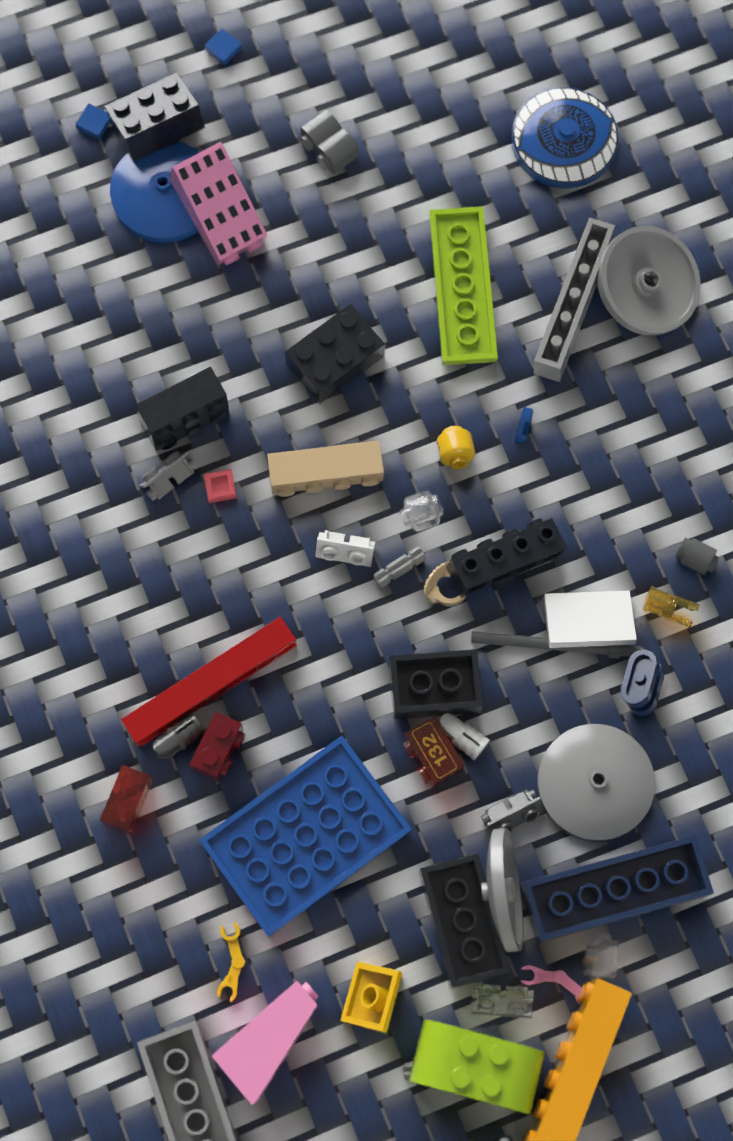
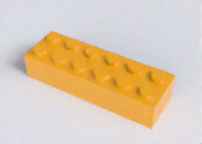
M599 978L582 985L577 1001L582 1004L578 1011L572 1012L566 1026L570 1033L567 1040L561 1041L557 1048L555 1058L559 1060L555 1070H549L543 1085V1087L547 1088L544 1100L538 1099L532 1116L536 1118L532 1129H526L522 1141H576L630 1000L631 992Z

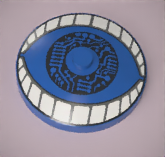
M560 87L542 91L524 103L514 120L511 144L517 162L530 177L550 187L570 189L590 184L607 171L615 157L619 136L616 121L602 101L588 92L575 88Z

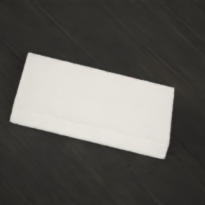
M630 591L544 594L549 648L636 644L637 639Z

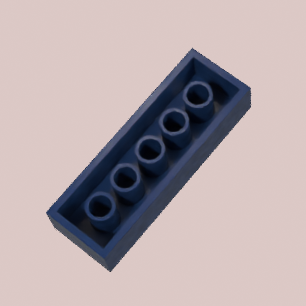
M696 835L529 880L520 885L537 944L714 894Z

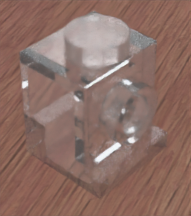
M593 933V940H591L590 945H586L584 962L589 964V969H584L582 976L604 979L616 978L619 941L611 940V935Z

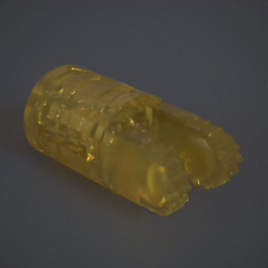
M651 586L642 610L650 611V613L658 614V616H663L667 620L691 628L693 622L689 618L674 614L673 612L676 605H680L690 611H698L700 604L676 595L673 596Z

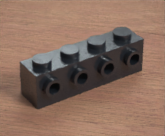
M541 518L530 522L526 529L521 531L512 529L504 533L501 539L496 541L487 539L479 543L474 550L468 552L467 549H462L454 553L446 569L460 597L561 557L567 546L553 518L542 521Z

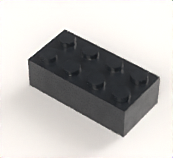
M478 853L420 868L419 876L449 989L510 973L505 949L491 915L489 901L483 900L482 883H486Z

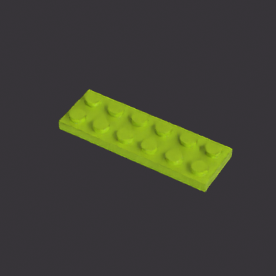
M467 207L429 210L442 365L497 362L498 355L484 208Z

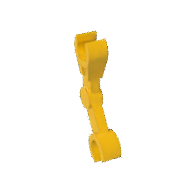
M233 922L236 933L232 937L226 936L223 925L220 929L221 936L228 942L232 965L228 975L217 989L218 998L221 997L223 988L231 987L233 994L229 1000L230 1002L234 1001L237 997L238 977L245 965V959L242 957L238 941L240 927L236 922Z

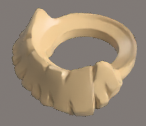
M449 562L437 566L436 570L432 571L433 573L428 576L429 578L425 582L424 595L431 605L440 603L444 606H455L466 597H460L459 595L456 598L449 599L445 598L439 591L438 581L442 577H450L446 569Z

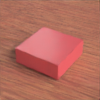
M232 469L204 474L209 503L236 499Z

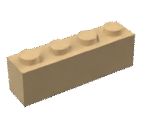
M379 440L267 454L272 494H278L281 497L291 496L297 491L305 490L307 493L321 492L323 488L334 487L336 490L350 488L354 484L374 486L379 483L378 481H383L384 470Z

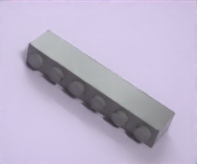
M593 218L588 219L534 359L535 375L560 382L597 286V274L602 255L610 241L614 239L615 225Z

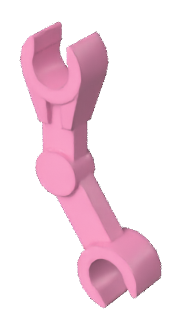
M531 965L521 968V970L529 969L534 973V978L531 981L521 980L524 985L556 982L575 996L578 1005L581 1006L582 1003L577 1001L581 986L569 978L564 971H545Z

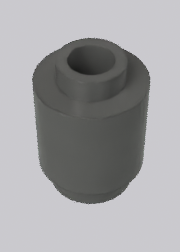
M686 537L675 558L681 560V564L703 575L707 571L713 573L720 557L716 556L717 549L694 538L690 540Z

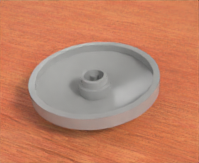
M638 226L616 236L605 249L597 274L600 297L608 312L623 327L642 335L655 336L665 334L684 324L693 314L700 296L699 270L691 252L675 235L658 227Z
M586 724L564 732L548 747L539 765L537 790L544 811L557 827L575 838L601 842L625 835L642 821L653 801L655 777L648 755L633 737L612 726ZM598 775L600 780H603V784H595L593 777Z
M507 828L494 829L491 834L487 854V883H482V896L484 901H489L491 915L507 952L521 951L523 947V908L515 850L509 830Z

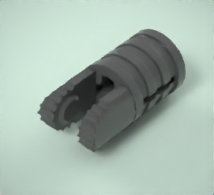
M190 712L186 717H183L179 722L168 728V731L161 735L159 739H156L154 744H152V748L158 758L167 760L181 749L184 750L188 745H191L200 736L204 735L206 731L193 713Z

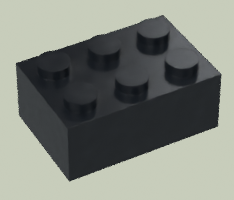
M177 73L105 106L111 127L133 162L205 128L198 103Z
M350 303L285 351L287 366L317 402L321 404L385 356V343Z
M211 366L135 404L140 423L155 451L170 449L177 444L178 440L186 436L193 437L200 433L203 427L211 423L213 425L218 424L230 414L227 394Z
M477 649L390 655L389 670L394 719L481 712L483 705Z

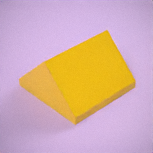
M356 962L340 1021L386 1034L403 972Z

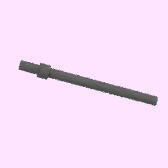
M472 631L471 643L608 655V658L620 659V656L630 657L634 652L644 649L642 646L631 645L549 648L548 638Z

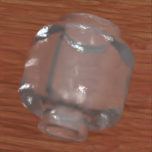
M423 491L405 498L404 509L400 510V515L405 526L410 525L414 531L418 532L438 525L440 523V516H443L444 512L437 494L432 495L429 491Z

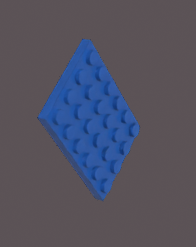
M340 736L211 830L199 841L269 938L410 833L412 828L344 737Z

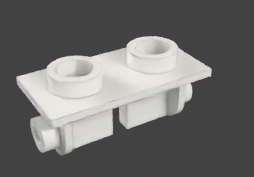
M325 530V533L319 532L315 557L371 567L375 542L370 541V538L351 535L348 543L344 542L345 534L329 532L328 530Z

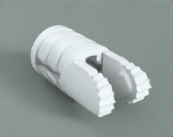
M443 714L441 719H439V730L452 740L451 743L453 745H456L458 749L462 750L467 756L469 755L474 761L490 741L482 733H479L477 729L471 727L468 722L464 724L451 714Z

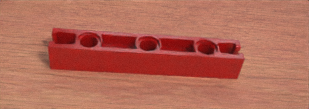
M280 616L129 713L121 721L137 746L141 748L167 731L168 728L179 722L183 717H186L188 713H195L295 648L297 640Z

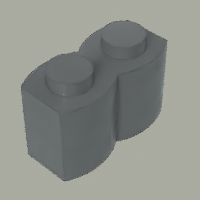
M324 110L300 127V141L307 151L312 150L317 155L316 159L324 170L328 169L331 173L335 174L359 157V146L329 111Z

